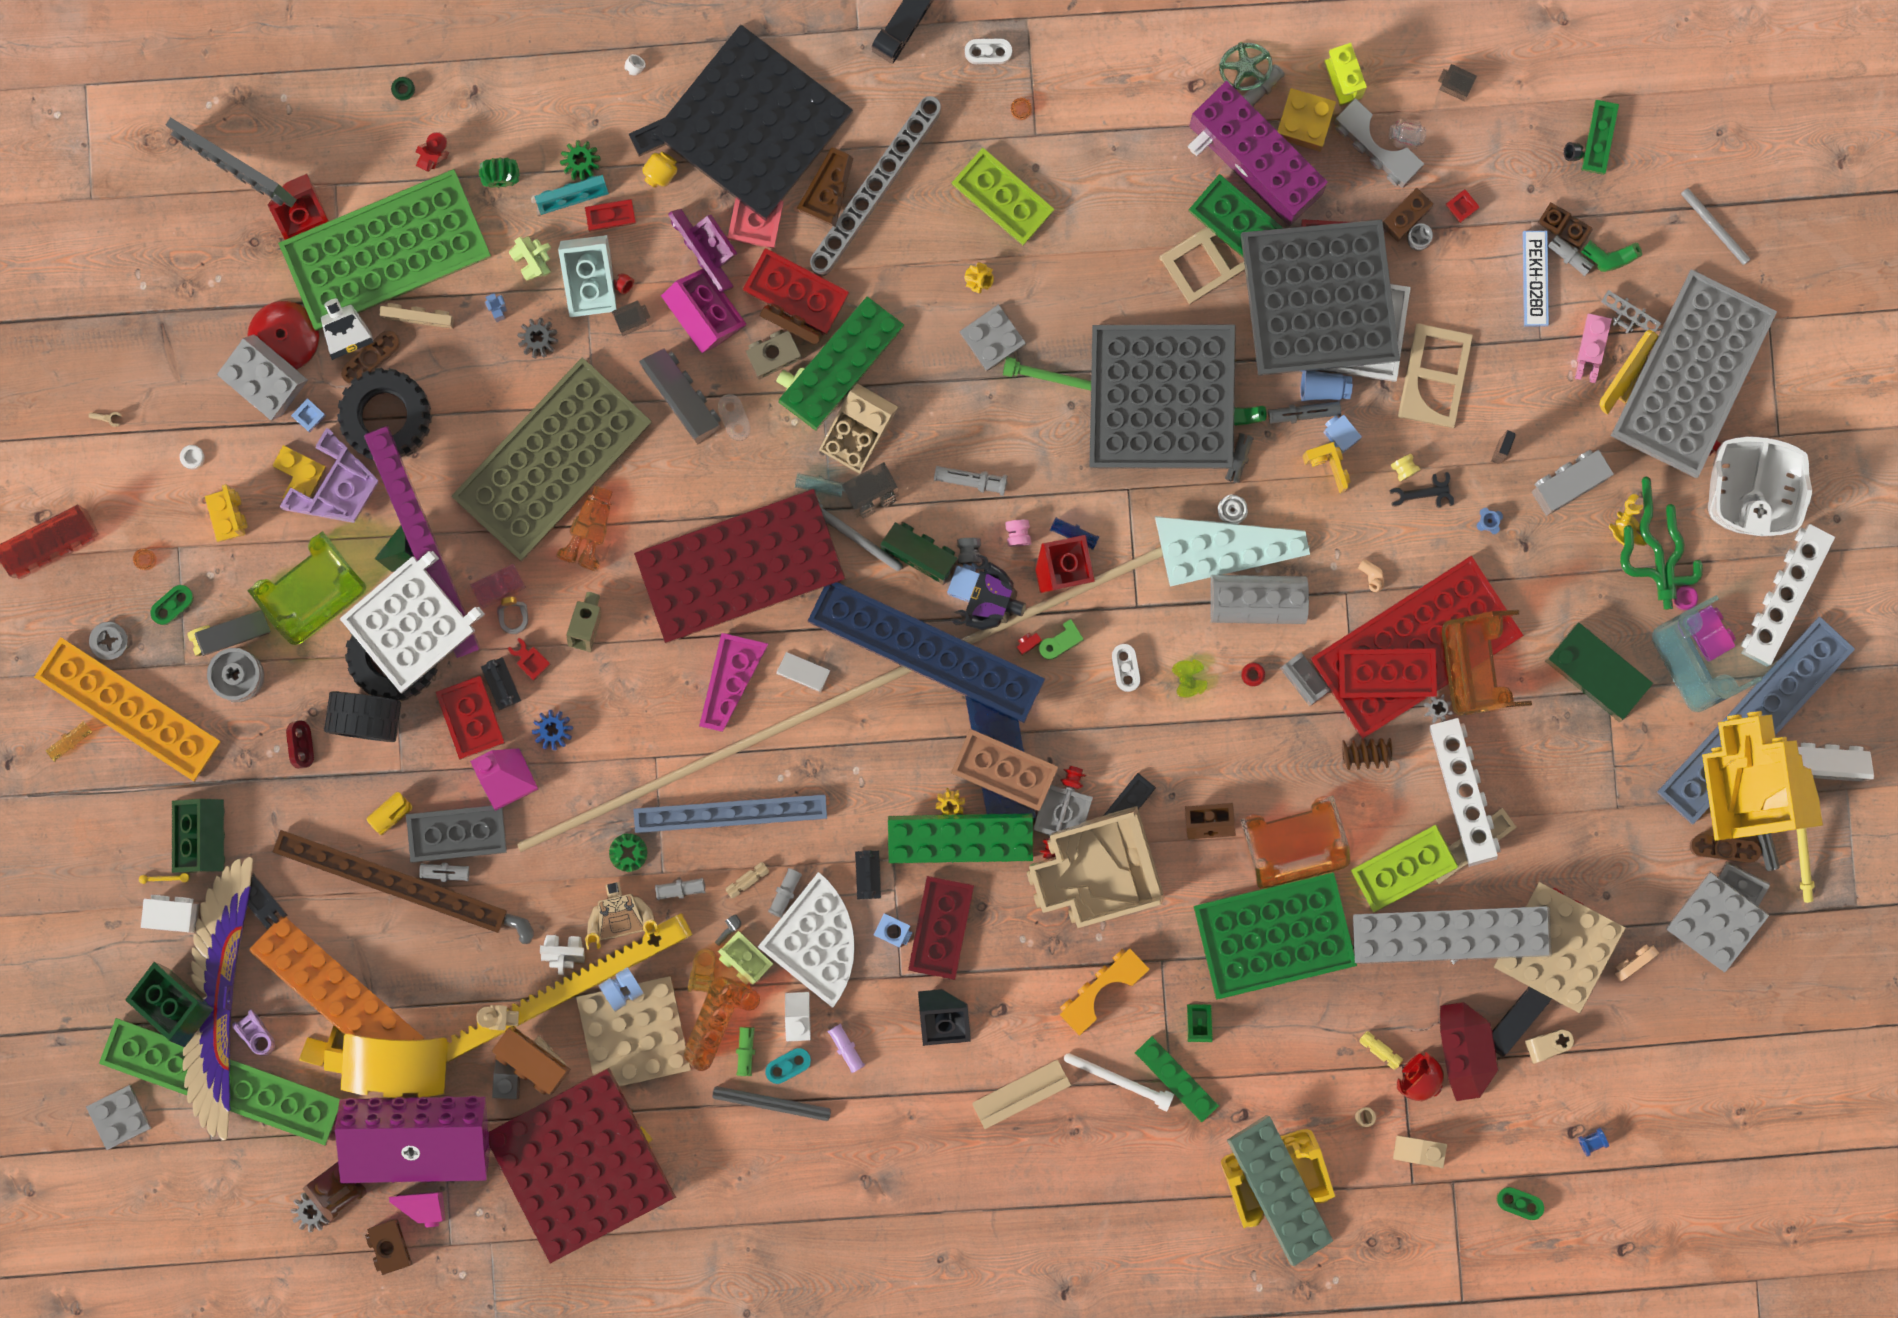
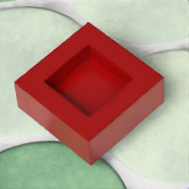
M1466 189L1446 203L1448 209L1460 223L1480 208Z
M1029 632L1018 640L1020 645L1017 646V650L1023 656L1039 645L1042 640L1037 633L1031 635Z

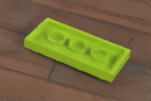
M983 147L951 183L1022 246L1026 244L1054 212L1052 206Z
M1434 825L1355 867L1351 872L1374 913L1459 868L1439 828L1437 825Z

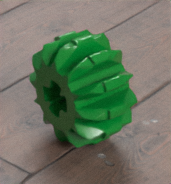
M576 140L575 148L569 143L567 147L570 152L562 151L561 153L567 159L561 160L560 164L561 166H567L563 170L566 175L572 172V180H575L578 174H580L581 181H584L586 173H588L589 177L594 176L591 169H600L599 165L595 162L601 161V157L595 155L598 150L596 147L590 148L588 141L581 147L580 140ZM583 156L586 162H581L578 165L575 159H580Z
M499 157L490 160L486 159L480 163L479 177L482 185L485 187L506 188L519 182L520 172L518 163L514 159Z

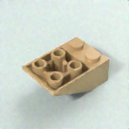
M857 383L849 392L819 450L860 474L888 428L898 407Z

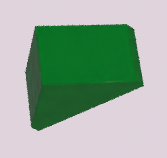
M1187 1004V1042H1213L1211 1005Z

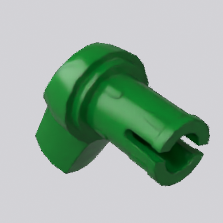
M1590 240L1581 251V253L1598 264V270L1601 272L1619 269L1642 256V250L1636 242L1611 253H1606Z
M1264 406L1235 407L1234 426L1254 424L1265 421L1267 418Z

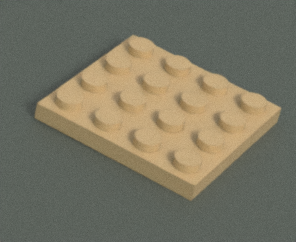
M1539 882L1526 907L1547 906L1550 908L1552 956L1499 958L1494 968L1581 1013L1626 928Z
M671 976L638 983L644 994L633 1001L630 999L626 1000V1005L617 1011L613 1010L602 991L576 997L593 1076L610 1068L620 1087L691 1071Z

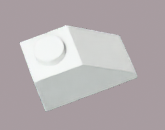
M809 992L785 993L786 1041L811 1040Z

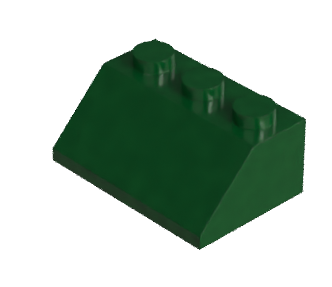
M895 522L881 542V549L944 585L958 561V558L954 556L956 552L944 545L942 549L933 544L935 540L925 534H922L920 537L913 533L914 528L905 522H901V524Z
M224 799L172 801V873L223 872L225 863Z

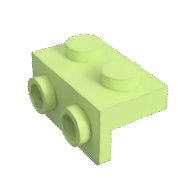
M739 931L718 951L721 954L719 960L728 968L731 966L739 971L736 976L746 985L749 982L754 985L773 965Z

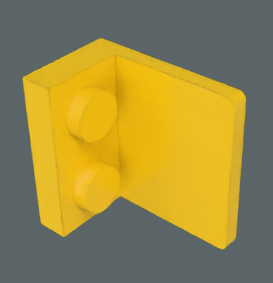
M1334 442L1305 451L1302 456L1305 465L1311 464L1312 467L1326 463L1329 459L1339 493H1344L1348 489V483H1351L1347 469H1342L1341 461L1343 456L1339 446L1335 447Z
M227 484L222 485L223 491L205 496L218 543L246 535L244 529L248 528L245 515L241 514L238 507L242 505L238 491L235 492V489H232Z

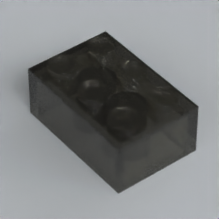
M885 462L841 484L843 493L857 518L860 516L863 519L875 513V508L882 504L885 508L897 501L896 497L899 496L898 487Z

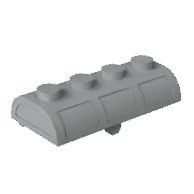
M1211 575L1210 623H1307L1309 587L1306 576Z

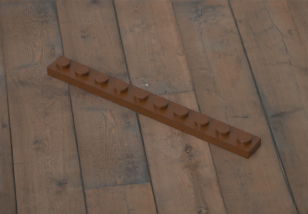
M280 830L272 851L278 855L496 933H500L507 910L283 830Z

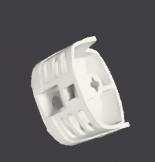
M1741 437L1723 442L1718 448L1712 464L1713 470L1708 502V511L1711 519L1730 531L1755 536L1783 535L1797 530L1805 519L1812 495L1809 461L1806 452L1789 443L1761 437ZM1723 464L1730 465L1729 468H1722ZM1786 474H1793L1794 478H1789L1786 476ZM1726 476L1727 480L1722 481V477ZM1784 486L1792 487L1795 490L1794 492L1785 490ZM1782 499L1792 501V505L1783 503ZM1754 508H1758V514L1753 512Z

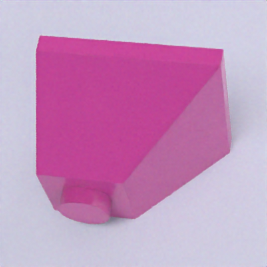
M519 748L491 750L470 761L495 811L538 790Z
M443 1191L389 1197L391 1204L417 1223H425V1227H437L439 1222L445 1221Z

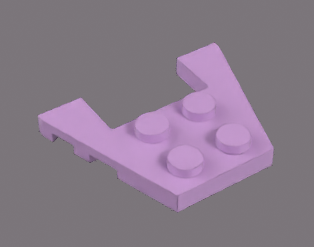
M326 428L316 444V449L337 460L313 499L290 488L280 508L286 511L355 523L376 488L378 480L348 451L347 447L333 435V432Z

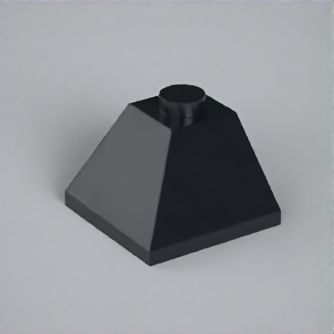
M943 989L918 991L923 1046L971 1042L967 1003Z

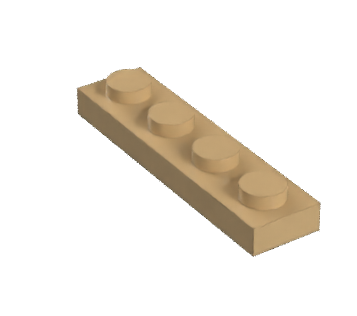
M1503 808L1491 816L1494 829L1490 831L1493 839L1497 838L1499 841L1517 828ZM1476 832L1472 835V839L1476 843H1483L1486 840V836L1481 832ZM1461 838L1449 846L1459 868L1436 879L1438 884L1468 864Z

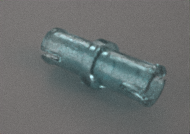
M797 473L794 488L815 489L818 495L824 493L841 498L844 482L823 479L824 476L820 475L819 477Z

